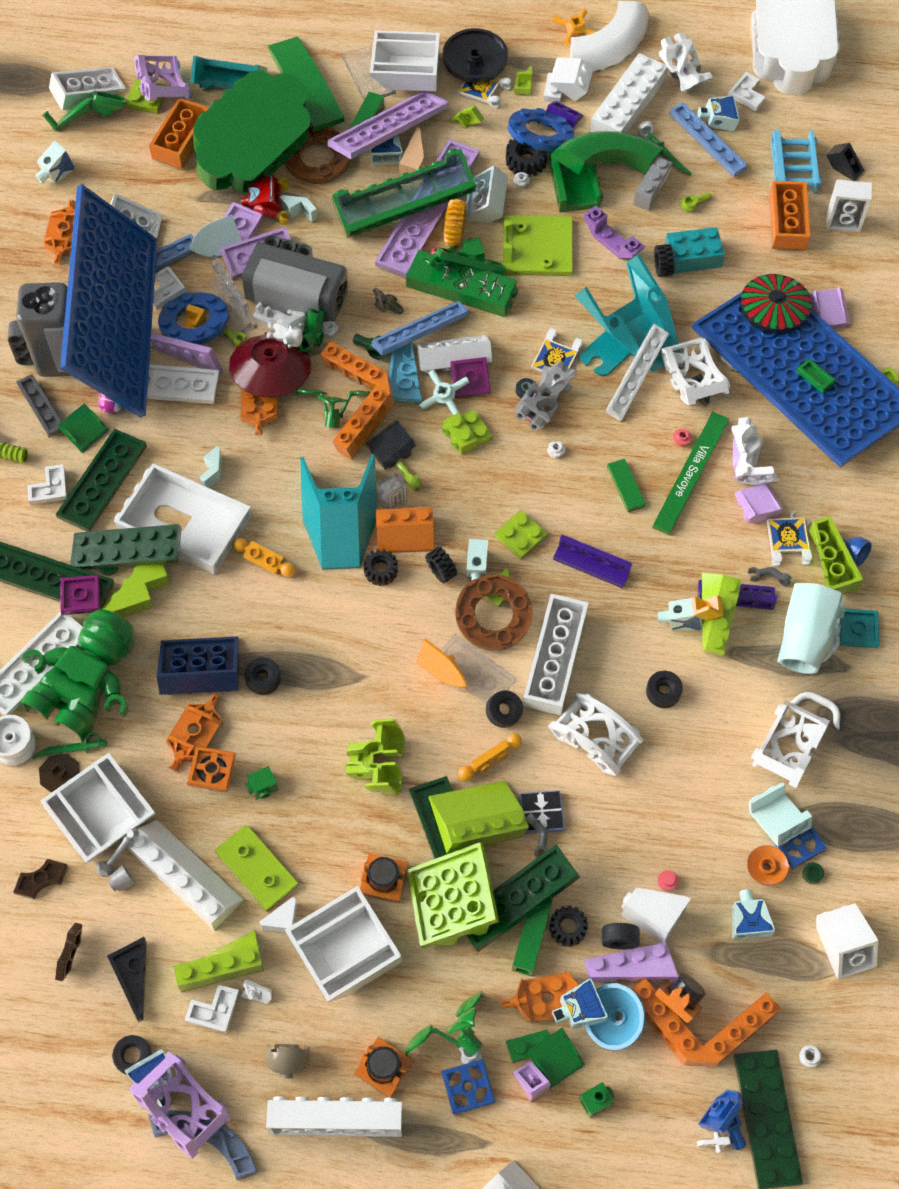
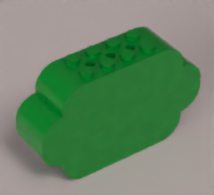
M260 70L251 71L242 79H237L231 89H227L219 100H215L207 111H203L194 124L193 146L196 152V172L199 179L212 190L222 191L231 186L240 193H248L251 184L257 182L262 177H268L275 173L308 139L310 114L305 108L307 90L303 83L291 74L281 73L272 77Z

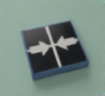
M560 790L520 793V804L525 818L531 813L548 832L565 830ZM527 822L529 828L527 829V831L525 832V834L538 833V832Z

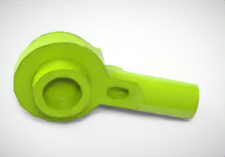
M707 192L696 197L694 195L686 196L681 201V208L687 212L695 211L699 203L712 197L711 193Z
M399 462L397 468L402 472L404 479L413 491L421 489L420 484L422 482L417 475L412 476L404 463Z

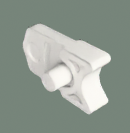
M245 980L243 984L245 990L240 995L243 998L268 1004L273 997L271 989L249 980Z
M720 1132L714 1133V1139L697 1141L698 1147L715 1146L716 1153H722V1147H729L731 1145L730 1137H720Z

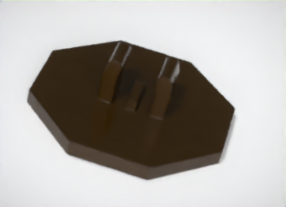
M68 754L49 756L39 768L40 785L52 793L80 773L79 762Z

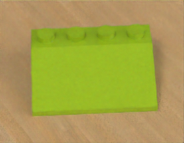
M505 780L429 796L446 853H452L479 842L483 845L520 838L523 837L529 828L523 809Z

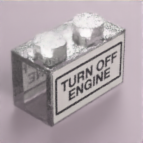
M394 472L377 483L378 502L384 509H399L407 503V482L404 477Z

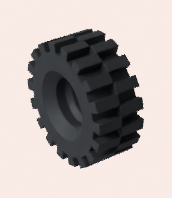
M514 138L509 140V144L506 146V165L509 166L508 169L510 171L513 170L514 174L523 172L530 177L531 174L536 176L537 172L541 173L546 168L548 151L533 149L532 146L527 145L525 142L521 144ZM529 154L533 157L523 158L521 155Z

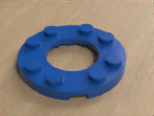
M522 108L520 111L513 113L508 121L507 128L510 135L519 143L524 144L525 142L536 150L555 151L561 144L574 137V130L566 118L546 112L542 108H536V110ZM532 121L538 124L542 122L547 127H553V130H556L557 133L553 136L537 135L526 128V124H530Z
M202 292L184 293L182 296L167 302L159 314L158 326L163 336L201 345L214 340L223 333L227 327L226 323L229 320V312L226 303L214 294ZM188 304L202 309L205 308L206 311L210 312L209 320L200 327L187 329L177 324V317L186 310Z

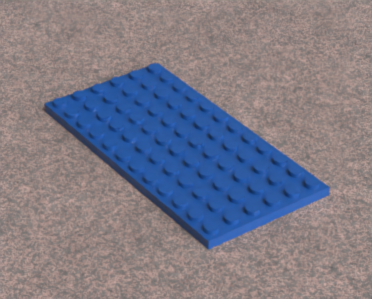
M81 184L77 186L60 369L141 418L146 416L157 238Z
M741 292L692 324V329L698 335L705 338L714 350L840 468L899 427V388L812 310L806 323L795 331L784 334L764 332L752 326L743 316L740 309ZM808 359H811L836 380V383L823 394L796 372L797 368Z

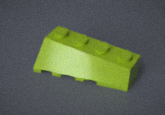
M831 516L813 521L809 533L819 551L826 587L839 591L842 595L859 590L863 578Z
M702 573V600L715 596L722 597L724 616L711 621L702 619L703 653L718 657L724 655L742 579L720 574Z
M255 930L200 959L174 965L177 986L180 992L264 971Z

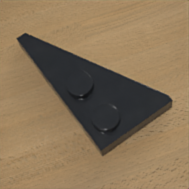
M145 937L107 955L138 1023L144 1020L147 946Z

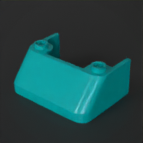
M193 55L190 83L200 85L199 88L208 90L210 86L231 89L237 79H242L247 73L255 70L267 73V67L256 64L248 65L213 60Z

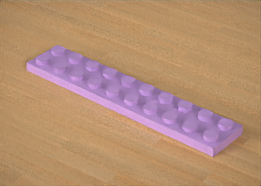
M449 139L436 161H445V154L449 150L461 148L471 170L480 154V150ZM458 166L433 174L440 191L462 184L465 180ZM429 177L425 178L412 201L436 193ZM449 201L401 218L377 257L375 266L406 278L418 250L423 251L445 214Z

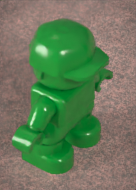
M104 609L92 612L83 621L84 627L78 636V645L81 649L75 646H69L68 648L59 646L46 651L45 655L33 649L26 651L22 657L23 662L28 664L33 660H39L38 664L34 666L37 675L45 670L46 664L55 667L41 678L39 684L25 693L20 701L23 709L28 712L32 707L48 720L54 708H56L60 712L54 719L55 725L59 726L61 723L77 734L81 742H84V737L94 727L100 698L103 693L107 698L104 703L106 712H110L113 705L120 704L119 711L121 715L125 717L128 713L126 701L121 696L119 678L110 671L108 666L117 665L131 653L135 644L136 633L133 626L125 618L115 612Z

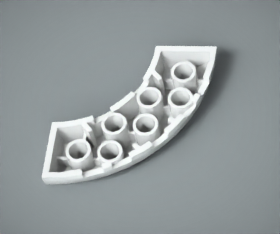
M618 1L617 12L607 26L590 35L571 37L570 58L584 60L594 68L593 71H604L611 65L616 66L623 62L625 57L635 52L640 42L644 39L649 21V12L646 5L636 1Z

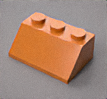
M432 507L376 509L377 548L380 549V552L383 549H386V553L389 551L399 553L434 550Z

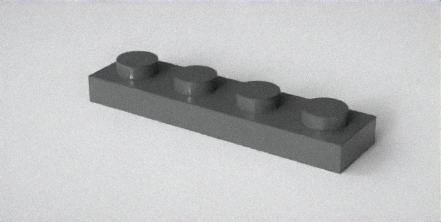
M33 374L16 381L48 437L51 438L61 433L62 431L57 427L61 420Z

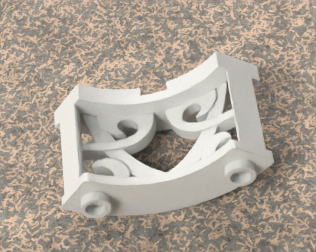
M697 338L660 349L665 369L672 375L670 382L676 392L680 391V399L687 405L696 404L695 400L721 392L725 395L729 394V380L720 373L714 364L709 352V343L705 338ZM697 344L700 354H695V348H693L691 356H688L687 347ZM684 348V354L673 352ZM683 363H685V368L680 370L678 367L681 366L683 368ZM689 365L705 372L701 383L693 379L683 378L688 373Z
M576 693L575 700L556 722L552 721L548 726L559 741L565 742L576 749L579 746L588 752L586 756L603 773L614 776L619 774L623 763L639 743L641 744L644 741L636 727L631 726L620 715L595 700L589 694ZM579 710H580V713H579V714H580V716H581L580 718H579L578 716H576V714H577V712H578ZM605 721L609 732V739L599 737L592 741L589 740V729L586 722ZM581 727L584 730L583 733L577 732V730H580ZM621 735H624L630 741L624 749L616 744V742L618 744L625 743ZM598 744H604V750L598 747ZM616 751L619 753V756L615 759V761H613V757Z
M786 700L783 705H778L775 714L778 716L760 749L756 747L751 758L754 759L752 766L756 767L758 764L790 780L789 785L796 788L814 754L810 751L812 748L816 750L830 720L821 718ZM788 710L801 715L799 724L795 725L794 715H792L791 721L785 720V714ZM806 717L819 725L803 724L804 718ZM780 724L782 729L775 732L778 725ZM801 733H804L802 739L806 737L808 742L801 741ZM796 734V744L804 754L792 752L783 756L777 740ZM770 742L771 749H766ZM791 758L796 759L797 763H794Z

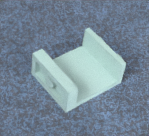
M783 782L771 786L766 792L754 796L749 801V813L778 847L812 827V815L808 811L801 813L785 795V784Z

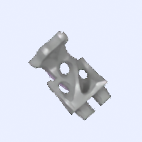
M561 360L552 367L544 366L542 368V378L539 386L537 387L536 383L533 382L515 407L517 410L515 417L522 421L528 418L531 421L529 426L533 431H537L539 428L543 429L551 420L559 406L557 397L560 392L567 393L572 389L569 382L577 373V370L567 368Z

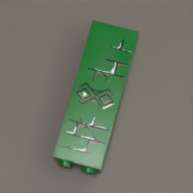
M418 250L406 275V287L453 302L459 301L463 305L505 317L507 311L510 312L513 304L512 299L513 297L516 298L519 290L516 287L517 280L446 260L442 270L438 271L427 265V261L431 259L432 254Z

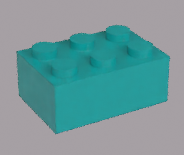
M717 227L666 233L665 244H671L674 252V273L722 267L725 252Z

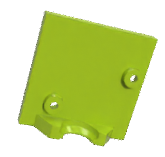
M504 215L503 265L506 268L504 275L572 276V216Z
M481 842L407 869L420 947L427 948L433 945L451 946L458 942L457 939L467 934H485L489 925L499 922L485 849Z

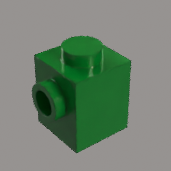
M480 237L463 240V248H460V252L485 258Z
M269 766L246 775L248 783L245 784L250 795L254 794L256 800L259 798L265 799L278 790L276 780Z
M603 1082L579 1096V1100L589 1118L611 1107L614 1103L613 1098H615L609 1086L606 1087Z

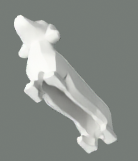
M288 309L287 313L291 314V316L283 317L278 322L275 320L268 321L267 327L273 328L275 332H267V338L274 337L278 341H283L284 344L288 345V348L301 345L303 339L302 332L307 323V317L304 312Z

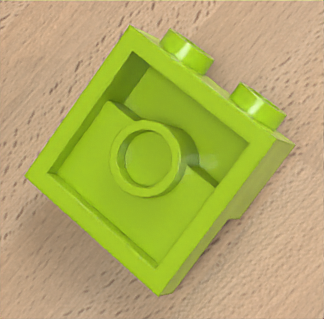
M475 409L461 416L457 413L444 419L443 426L441 427L443 434L450 438L453 449L458 450L460 455L491 441L493 437Z

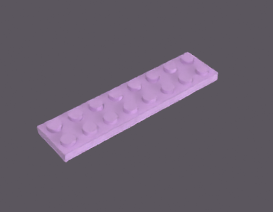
M422 91L329 139L328 146L350 159L356 158L358 155L441 113L448 108V101L428 91Z

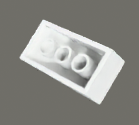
M113 67L53 72L49 86L62 111L70 110L83 99L93 97V91L114 95L126 91V87Z

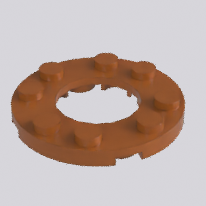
M310 127L306 143L285 162V166L295 178L304 182L316 184L331 181L344 173L350 163V158L330 148L334 154L333 159L329 164H323L316 168V166L310 167L301 160V153L312 144L328 146V140L341 133L328 127L313 131L312 127Z
M488 574L472 580L463 588L456 603L455 617L460 632L471 644L484 650L499 651L516 645L527 634L532 622L533 608L527 595L528 593L517 581L504 575ZM488 595H498L505 598L511 605L513 612L512 620L508 626L497 631L483 628L475 617V608L480 599Z

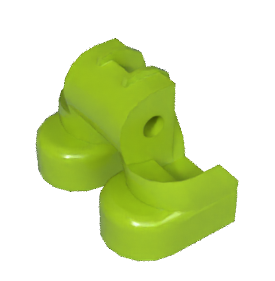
M394 718L376 719L370 724L375 731L376 740L348 743L346 753L350 757V762L345 764L346 774L350 778L357 780L373 779L372 783H367L364 786L368 791L381 792L386 796L399 795L402 790V773L399 765L396 762L375 763V756L384 754L389 758L402 757L405 752L404 732Z

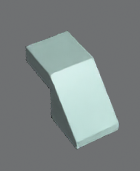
M286 195L280 197L281 208L288 212L290 218L303 212L312 223L318 220L317 209L307 198Z
M218 445L204 456L205 465L209 470L200 476L201 485L207 488H211L221 480L222 455Z

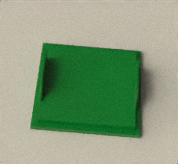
M85 403L57 425L81 453L109 431L100 418Z
M560 1028L527 1051L534 1065L550 1082L549 1089L585 1065L563 1028Z

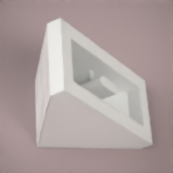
M292 897L262 919L259 923L263 931L286 933L285 929L295 923L296 899Z

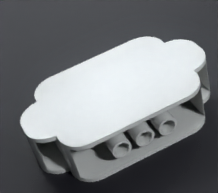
M756 0V10H754L751 17L753 68L755 74L762 80L774 81L775 87L780 92L790 95L805 94L811 90L813 83H821L828 80L833 66L836 64L837 53L840 51L835 1Z

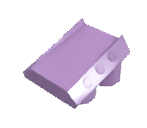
M840 287L823 291L815 290L810 294L812 300L811 310L832 329L849 327L851 325L844 292Z
M768 484L742 489L735 493L738 505L744 510L743 518L748 523L757 524L765 522L767 519H775L784 511Z

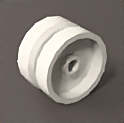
M16 715L0 717V763L7 766H17L25 763L32 757L36 749V739L30 726L23 718Z

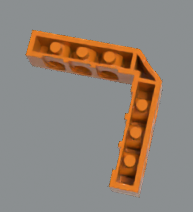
M330 341L320 354L324 365L332 370L339 371L344 377H350L357 381L359 385H364L372 390L333 439L337 451L352 460L395 405L392 384L386 371Z
M646 978L632 989L643 1003L645 1020L681 1063L688 1066L697 1065L715 1068L781 1010V1007L766 992L705 1045H702L675 1012L656 996V990Z

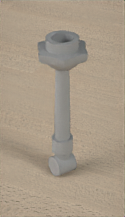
M137 829L127 831V835L122 840L123 842L108 862L96 863L99 875L107 877L114 873L112 864L127 845H130L133 838L138 837L139 831Z

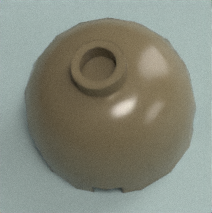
M274 1044V1049H271V1046L267 1045L266 1062L268 1067L273 1072L279 1073L280 1078H293V1074L300 1073L305 1069L309 1059L310 1047L304 1045L303 1050L297 1044Z

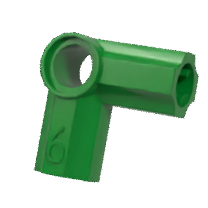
M311 308L308 310L306 327L302 333L303 339L301 345L298 346L300 351L307 352L315 345H321L324 336L322 326L325 314L322 310H319V312Z

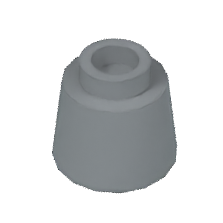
M122 865L110 875L108 883L114 891H122L134 885L135 881L126 867Z

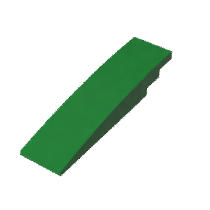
M299 37L268 45V49L280 73L295 76L305 86L307 90L305 108L310 114V125L313 131L345 122V117L333 94Z

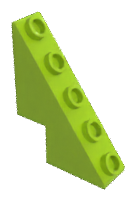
M163 563L136 565L132 575L124 580L121 589L112 595L109 604L102 609L115 612L124 618L153 608L148 591L170 584Z

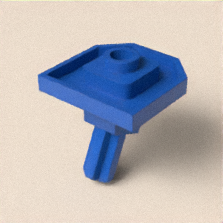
M726 1090L715 1098L698 1123L703 1129L720 1133L726 1131L735 1150L743 1149L746 1145L739 1128L742 1126V1122L738 1115L742 1107L743 1096L737 1091Z

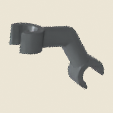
M751 567L748 569V574H756L751 576L750 581H757L761 576L772 575L784 587H787L791 582L789 580L792 577L789 574L781 573L774 567L762 569Z
M530 813L526 817V821L540 834L538 847L534 851V855L537 857L539 849H543L545 852L548 851L546 849L548 831Z

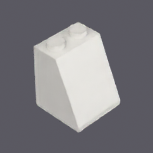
M636 887L633 893L629 891L625 896L621 906L623 909L621 916L662 943L667 940L686 911L690 898Z
M855 903L817 915L816 929L838 980L877 967L878 939Z

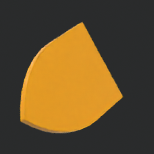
M425 639L416 663L446 684L457 687H466L468 685L463 673L454 662L455 656L446 655Z

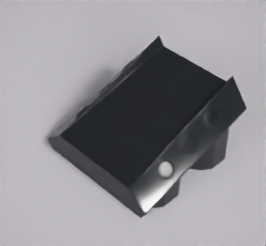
M398 420L393 421L365 443L370 452L375 454V458L384 470L395 466L400 458L407 459L410 457L412 449L416 446L413 438L409 436Z

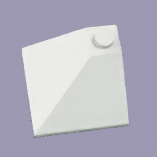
M114 194L110 205L157 238L163 214L118 194Z

